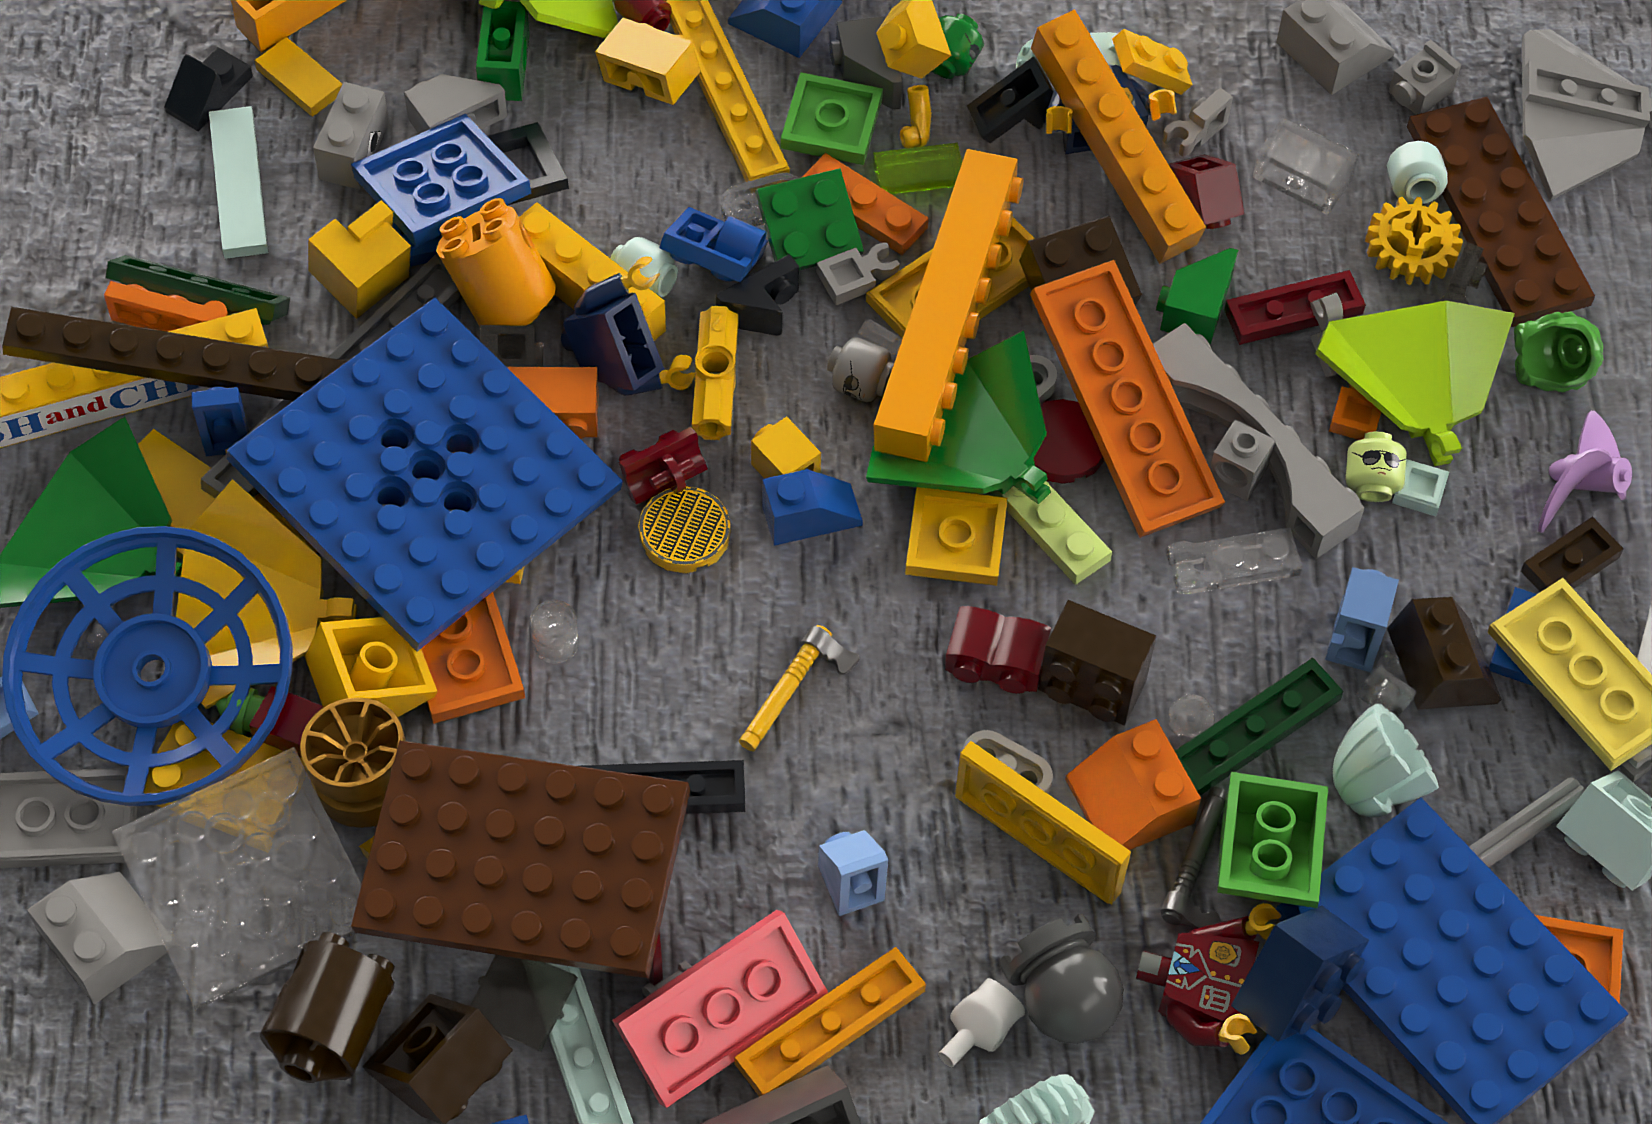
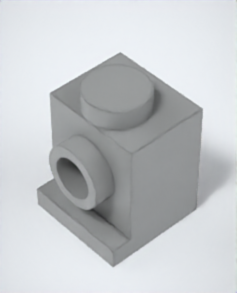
M1430 39L1425 43L1423 50L1394 70L1389 93L1394 96L1400 105L1407 107L1414 114L1427 112L1454 91L1461 64Z

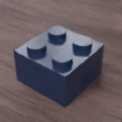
M1322 905L1275 924L1231 1006L1241 1014L1246 1015L1250 1021L1278 1042L1296 1033L1302 1035L1311 1026L1319 1022L1325 1024L1333 1018L1341 1006L1342 999L1338 995L1345 983H1350L1362 969L1365 960L1361 955L1369 939Z

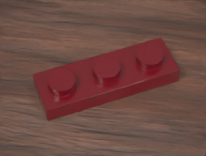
M1350 270L1227 299L1224 311L1239 345L1319 326L1310 302L1337 293L1341 300L1343 319L1363 315L1366 304Z

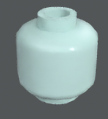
M1413 141L1405 143L1390 155L1387 162V172L1393 192L1397 198L1403 197L1408 204H1413L1416 197H1421L1422 204L1435 200L1444 192L1448 183L1447 170L1442 155L1436 146L1429 142Z
M634 237L627 241L625 245L616 247L610 259L627 272L641 257H651L653 260L647 266L639 269L640 273L648 278L660 273L659 278L649 289L660 297L666 296L671 291L677 279L678 268L669 252L659 249L660 245L643 237Z

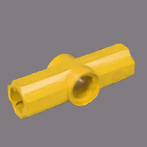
M711 306L710 309L700 312L698 347L695 357V387L691 428L704 440H720L726 435H731L733 396L736 386L739 315L730 311L725 306ZM715 371H717V372H721V373H720V374H712V373H710V372H715Z

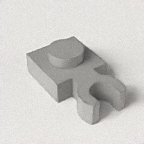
M879 243L870 249L868 255L863 257L857 248H853L817 262L816 273L834 304L839 305L862 296L873 289L876 285L875 278L886 280L897 273L900 263L898 260L890 263H881L879 260L889 256L888 243Z

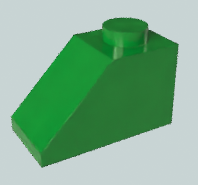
M1228 248L1176 270L1171 287L1163 285L1158 298L1156 311L1163 313L1160 330L1170 333L1186 323L1195 334L1202 335L1211 344L1232 280L1238 255L1237 249Z

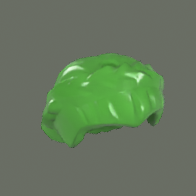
M1571 311L1564 313L1554 312L1544 315L1535 321L1518 324L1514 328V346L1518 353L1515 360L1516 377L1519 383L1529 387L1536 386L1543 391L1556 390L1558 392H1566L1571 389L1578 390L1596 375L1598 368L1604 360L1602 354L1603 343L1598 328L1588 320L1576 316Z

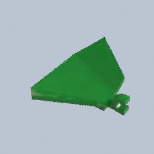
M1024 330L969 358L963 375L956 373L953 383L957 384L955 402L952 410L944 409L941 418L945 419L943 439L940 446H932L927 462L874 451V446L872 448L866 479L869 483L980 494L998 490L1003 495L1014 486L1037 504L1042 502L1051 493L1048 485L1043 484L1048 480L1047 474L1035 467L1034 457L1047 432Z
M125 416L69 452L1 552L0 608L21 606L38 581L60 560L87 543L108 534L132 528L171 526L172 519ZM144 547L115 554L93 564L84 570L82 574L99 594L126 580L156 575L157 547ZM176 561L175 576L181 577L182 564ZM65 585L53 597L50 603L80 600Z

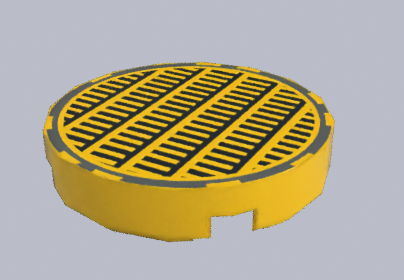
M688 486L677 494L671 489H666L652 497L642 510L638 525L640 541L649 559L667 571L679 573L695 572L698 567H703L706 564L709 567L716 563L727 550L731 534L728 512L720 500L703 489Z

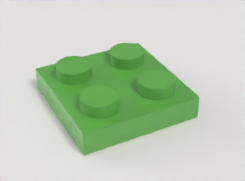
M800 72L781 135L780 149L820 157L827 153L836 160L864 165L883 99V88Z

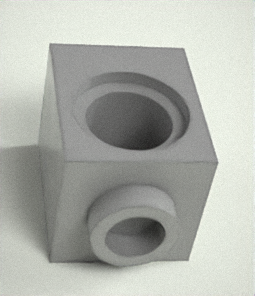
M1234 420L1213 453L1210 470L1218 487L1248 501L1268 469L1275 439Z

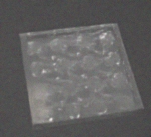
M294 747L112 831L195 1011L296 963L303 944L311 940H319L322 932L335 933L345 939L357 934L352 929L351 923L361 883Z

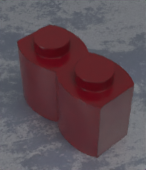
M960 606L946 652L945 670L952 673L958 680L966 683L992 681L1003 690L1013 694H1021L1025 691L1037 692L1045 645L1051 635V627L1031 619L1004 617L987 609Z

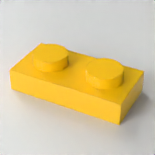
M1126 29L1121 30L1112 38L1124 73L1167 90H1172L1180 95L1192 86L1187 70L1188 62L1178 49L1169 48L1152 41L1147 36H1140Z

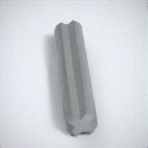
M1567 778L1470 845V849L1488 867H1491L1563 817L1585 791V788L1580 785L1577 779Z

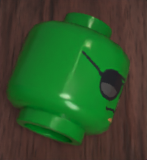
M964 14L939 17L952 56L932 70V72L945 79L966 75L984 46L982 35L977 30L978 24Z

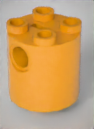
M496 198L485 203L480 208V211L464 219L461 216L451 218L440 227L439 231L443 237L438 242L436 252L481 329L487 331L504 330L507 328L517 329L527 326L537 319L540 311L547 306L555 295L557 285L513 207L507 206L502 198Z

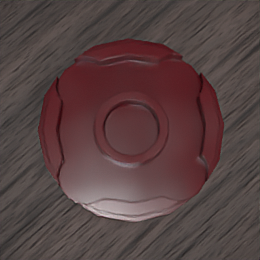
M1059 399L1045 401L1040 404L1047 435L1034 457L1035 467L1047 474V481L1061 484L1073 483L1076 478H1082L1086 475V479L1095 474L1103 464L1104 458L1079 402Z

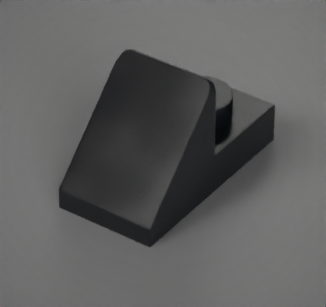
M219 47L203 62L186 54L181 61L166 100L165 112L199 132L210 121L209 111L220 110L253 77L251 66Z
M1033 56L969 103L967 108L981 137L991 144L1023 119L1036 128L1041 129L1044 124L1043 114L1049 108L1054 91L1037 58Z
M789 254L743 279L741 283L738 282L716 294V306H725L730 311L738 313V329L780 336L782 334L783 313L778 305L786 303L795 293L799 292V265Z

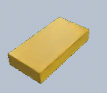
M285 37L254 60L256 70L312 117L335 101L342 86L338 79L288 37Z

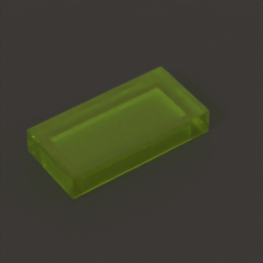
M958 142L873 152V165L877 184L890 194L954 187L962 165Z

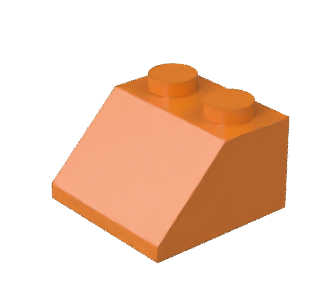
M1157 719L1113 736L1070 771L1065 778L1088 822L1128 850L1194 824L1201 801L1200 795Z

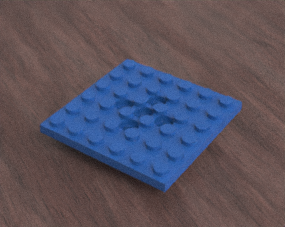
M433 298L227 449L226 459L417 652L620 491L623 480L436 298Z

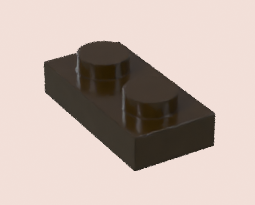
M1592 516L1526 560L1521 568V572L1539 592L1562 578L1574 589L1619 559L1624 548Z

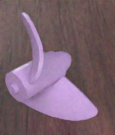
M1591 410L1586 415L1579 438L1577 454H1570L1564 459H1559L1549 467V475L1557 483L1545 504L1538 532H1544L1573 489L1617 493L1621 501L1626 499V490L1629 488L1632 479L1631 464L1626 458L1620 457L1611 430L1595 411Z

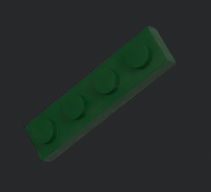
M127 255L112 259L107 263L106 279L125 285L137 284L145 289L160 292L167 296L179 295L187 300L199 302L203 305L209 301H220L226 306L228 314L229 311L239 313L257 308L262 325H270L271 321L288 315L290 297Z
M1311 658L1176 749L1175 753L1198 794L1201 796L1210 790L1211 787L1216 786L1229 777L1231 772L1238 771L1339 702L1344 691L1314 658Z

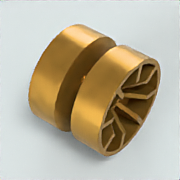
M347 698L329 704L312 717L305 727L301 738L300 750L302 760L321 808L334 821L350 827L364 828L378 824L399 741H406L398 717L390 708L376 700Z

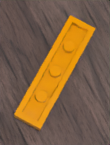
M894 947L735 1056V1066L758 1096H762L806 1075L924 993L926 983L899 949Z

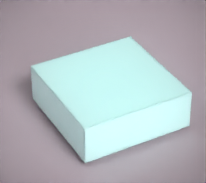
M1406 459L1405 484L1401 491L1394 494L1392 504L1436 516L1449 471Z

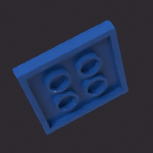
M466 114L351 164L354 178L376 203L382 200L393 211V222L415 246L442 235L439 229L447 220L458 216L464 219L480 211V208L490 200L502 198L505 204L509 205L531 194L529 179Z

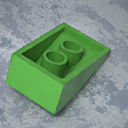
M1231 772L1223 810L1217 893L1318 908L1328 786Z

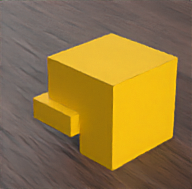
M381 200L348 226V230L335 218L309 238L308 271L357 319L409 277L411 245L393 228V211Z

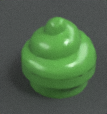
M249 689V694L244 700L237 718L230 727L237 734L245 736L248 732H251L249 724L265 696L258 695L257 689ZM234 692L229 694L227 698L217 701L216 706L220 716L227 708ZM240 699L237 700V707L241 704Z

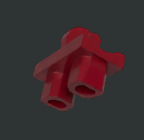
M691 427L679 433L671 430L659 436L656 444L642 451L632 449L619 457V465L630 499L636 505L658 495L666 489H671L677 494L686 489V480L708 470L699 448L697 433Z

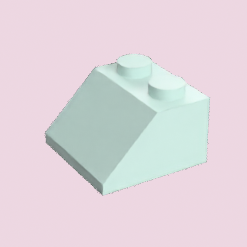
M1618 770L1591 782L1556 827L1565 834L1564 840L1573 850L1584 856L1589 854L1604 866L1602 872L1611 882L1622 888L1627 886L1633 891L1652 877V798Z

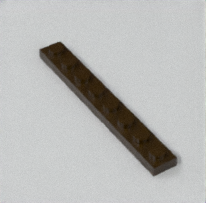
M12 306L2 344L3 355L208 388L238 387L239 393L290 401L296 400L347 362L346 360Z

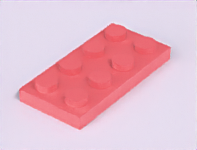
M775 910L612 1021L660 1105L668 1108L735 1062V1056L826 995L828 991L785 913Z

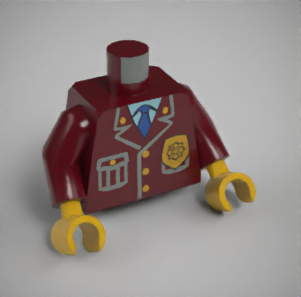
M1262 903L1254 907L1249 916L1193 929L1189 933L1178 934L1172 958L1143 950L1136 980L1164 987L1158 1012L1162 1016L1167 1017V1022L1190 1045L1226 1047L1230 1045L1240 1055L1246 1054L1249 1051L1250 1046L1241 1035L1245 1033L1256 1034L1257 1030L1250 1019L1233 1008L1231 1004L1255 962L1259 942L1254 941L1256 935L1259 934L1264 940H1267L1275 925L1265 924L1269 920L1279 919L1281 914L1272 905Z

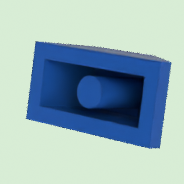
M809 469L763 479L762 508L774 546L863 526V520L851 483Z

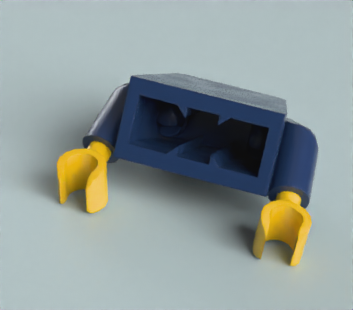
M1109 66L1146 127L1148 115L1155 121L1160 119L1162 113L1177 114L1175 94L1172 90L1163 89L1150 93L1134 79H1129L1127 74L1122 71L1121 66ZM1054 91L1049 108L1043 114L1046 134H1052V131H1062L1065 154L1091 151L1072 119V109L1065 107L1058 93Z
M648 256L638 259L627 275L622 276L620 273H617L589 286L575 303V313L564 320V329L561 333L563 347L567 351L574 352L579 367H597L598 382L607 384L624 396L663 389V384L666 383L676 390H685L692 384L695 377V372L688 374L680 372L688 369L692 363V358L688 355L676 356L670 368L664 370L665 368L636 293H629V288L631 287L637 290H647L659 278L660 273L650 278L644 277L640 273L639 269L647 266L653 260Z

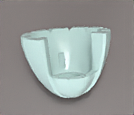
M1374 704L1354 722L1338 747L1332 769L1334 786L1341 799L1353 811L1366 817L1385 816L1392 811L1391 806L1418 799L1439 788L1436 776L1431 771L1432 767L1428 759L1424 757V752L1417 749L1419 744L1408 729H1404V724L1395 714L1389 712L1381 704Z

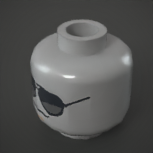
M853 337L845 343L843 348L836 346L833 349L828 360L827 371L833 373L832 384L836 391L864 402H872L878 396L883 397L894 363H892L891 353L888 349L861 338Z

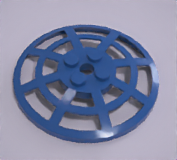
M168 526L132 528L108 534L81 546L60 560L48 571L24 600L10 628L3 655L2 686L6 710L17 737L29 755L52 778L74 792L111 804L125 806L161 805L189 798L215 786L237 771L260 748L274 728L287 699L292 676L293 645L288 620L277 594L261 571L241 552L217 538L194 530ZM144 547H157L156 575L126 580L99 594L82 574L84 570L93 564L115 554ZM177 548L190 549L214 557L235 569L245 579L223 599L217 592L199 582L175 576ZM67 585L84 607L75 615L66 628L58 644L56 655L50 656L26 652L29 638L40 615L53 597ZM154 592L153 612L151 614L136 616L123 622L110 607L130 596ZM174 592L194 597L210 606L213 611L193 629L185 621L172 616ZM257 593L266 604L276 628L280 649L279 664L253 665L250 639L242 620L237 615ZM96 619L109 635L102 642L95 660L72 658L80 637L89 624ZM227 625L236 643L238 666H212L211 657L205 644ZM153 660L164 662L165 670L159 679L152 682H146L141 679V671L148 662ZM23 672L52 676L55 704L62 721L67 727L43 743L40 742L34 733L25 709L22 690ZM69 678L94 680L96 691L103 702L80 719L71 701L68 685ZM277 684L274 699L263 723L250 742L236 753L222 735L237 718L242 704L249 694L250 685ZM236 685L227 708L218 721L212 725L197 708L205 698L209 686ZM240 699L241 704L237 707V700ZM115 717L126 724L137 727L132 752H125L111 747L97 739L93 733ZM182 720L197 737L192 742L177 749L153 753L157 728L167 727ZM81 743L87 750L104 760L121 766H128L129 769L123 792L107 790L85 782L64 769L54 758ZM205 749L222 766L207 777L184 787L160 793H144L149 768L180 763L198 755Z

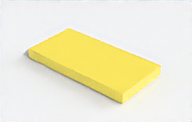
M1564 578L1489 625L1488 634L1610 771L1652 744L1651 673Z

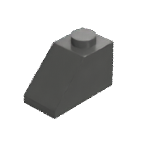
M887 16L837 22L836 40H830L829 47L832 65L840 66L843 81L883 88L881 104L892 110L901 109L900 71L887 66L876 34Z

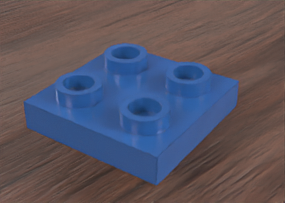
M688 207L664 232L659 249L669 252L670 256L680 263H695L711 270V274L718 279L741 283L764 255L768 243L766 239L767 231L731 216L724 222Z

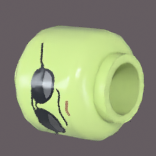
M1378 431L1366 433L1364 439L1357 440L1348 447L1346 485L1355 491L1361 500L1370 502L1391 500L1392 494L1401 491L1405 484L1406 449L1401 444L1392 441V435Z

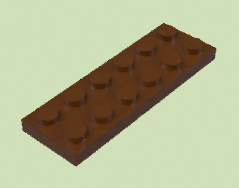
M1488 97L1410 116L1407 129L1413 140L1429 142L1436 146L1442 155L1448 177V183L1442 195L1457 224H1460L1461 232L1502 310L1515 313L1511 327H1516L1518 324L1527 321H1535L1544 315L1554 312L1564 313L1591 306L1595 294Z

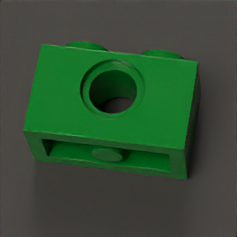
M503 1L501 6L496 9L483 7L476 62L477 80L500 84L505 90L506 101H522L530 38L528 10L521 2Z

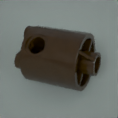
M322 932L319 940H311L303 944L293 974L284 983L260 1032V1040L273 1053L279 1063V1067L291 1077L307 1083L347 1080L353 1077L376 1028L383 1005L388 996L393 992L395 984L391 977L395 969L392 962L380 955L368 954L366 956L349 948L350 944L345 938L331 932Z

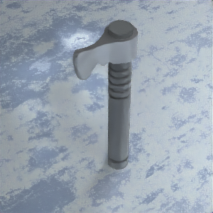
M1210 788L1172 891L1167 892L1160 911L1163 920L1173 925L1184 924L1196 929L1219 923V914L1216 911L1201 913L1200 907L1194 906L1190 896L1225 804L1227 792L1222 788Z

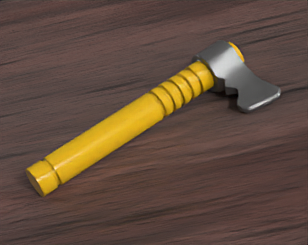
M812 626L802 639V647L739 739L740 745L752 752L756 750L817 657H825L827 662L834 660L838 673L847 674L858 663L860 659L859 654L843 648L831 637V632L824 626Z

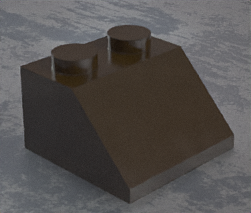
M1453 597L1411 599L1387 627L1417 710L1498 704L1502 700L1471 620Z
M429 994L362 1067L370 1076L421 1117L440 1124H447L449 1120L458 1117L466 1109L468 1099L483 1083L491 1080L499 1073L502 1068V1062L513 1049L478 1008Z

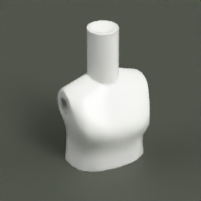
M987 978L975 992L965 997L952 1011L950 1019L958 1033L938 1053L940 1059L949 1067H954L973 1046L991 1052L995 1051L1005 1039L1011 1026L1025 1015L1024 1006L1008 989L997 981Z

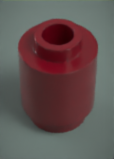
M612 0L615 10L623 18L638 23H645L662 31H665L670 24L672 8L666 0Z

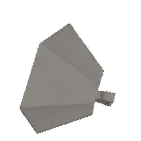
M1529 30L1522 36L1523 139L1549 201L1638 156L1645 127L1648 123L1652 129V98H1649L1648 87L1633 84L1553 30Z

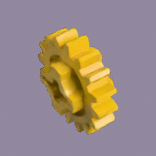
M1399 197L1396 208L1386 202L1382 206L1381 213L1374 212L1365 237V242L1369 243L1367 255L1368 257H1378L1375 266L1377 270L1386 267L1391 269L1390 279L1394 280L1401 274L1405 276L1406 284L1411 285L1414 277H1420L1426 285L1430 283L1432 274L1443 279L1448 268L1454 269L1463 244V239L1458 237L1461 230L1460 224H1449L1452 213L1450 211L1442 214L1438 213V203L1435 201L1429 207L1422 206L1421 197H1416L1413 204H1408L1403 197Z

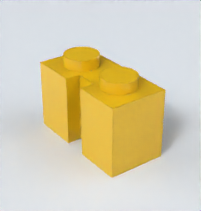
M626 18L620 20L595 51L604 82L630 91L635 86L644 89L645 96L671 105L676 103L701 71L693 41L688 40L684 36L673 35L653 28L648 24L638 23Z

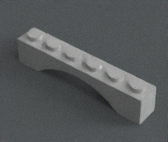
M1184 323L1153 343L1181 407L1212 417L1229 428L1233 421L1237 420L1275 439L1269 468L1280 489L1285 508L1286 529L1315 559L1357 532L1364 511V507L1361 505L1357 494L1352 489L1344 487L1331 474L1326 462L1322 458L1314 456L1301 443L1295 430L1288 425H1284L1271 412L1265 399L1260 395H1255L1241 381L1238 372L1231 365L1224 364L1212 351L1210 344L1202 335L1195 334Z

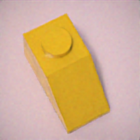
M932 0L900 1L891 9L876 32L887 66L920 79L952 56Z

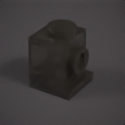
M480 325V342L506 367H543V342H535V326ZM507 356H515V357L518 358V359H504V358L507 357Z

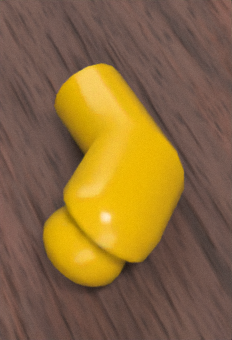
M914 85L907 89L911 126H904L900 130L901 144L906 149H913L914 147L921 149L929 142L932 112L929 88L926 85Z

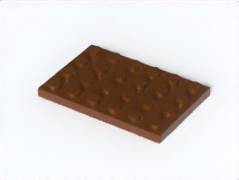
M400 740L351 927L355 933L649 979L690 795L689 783Z

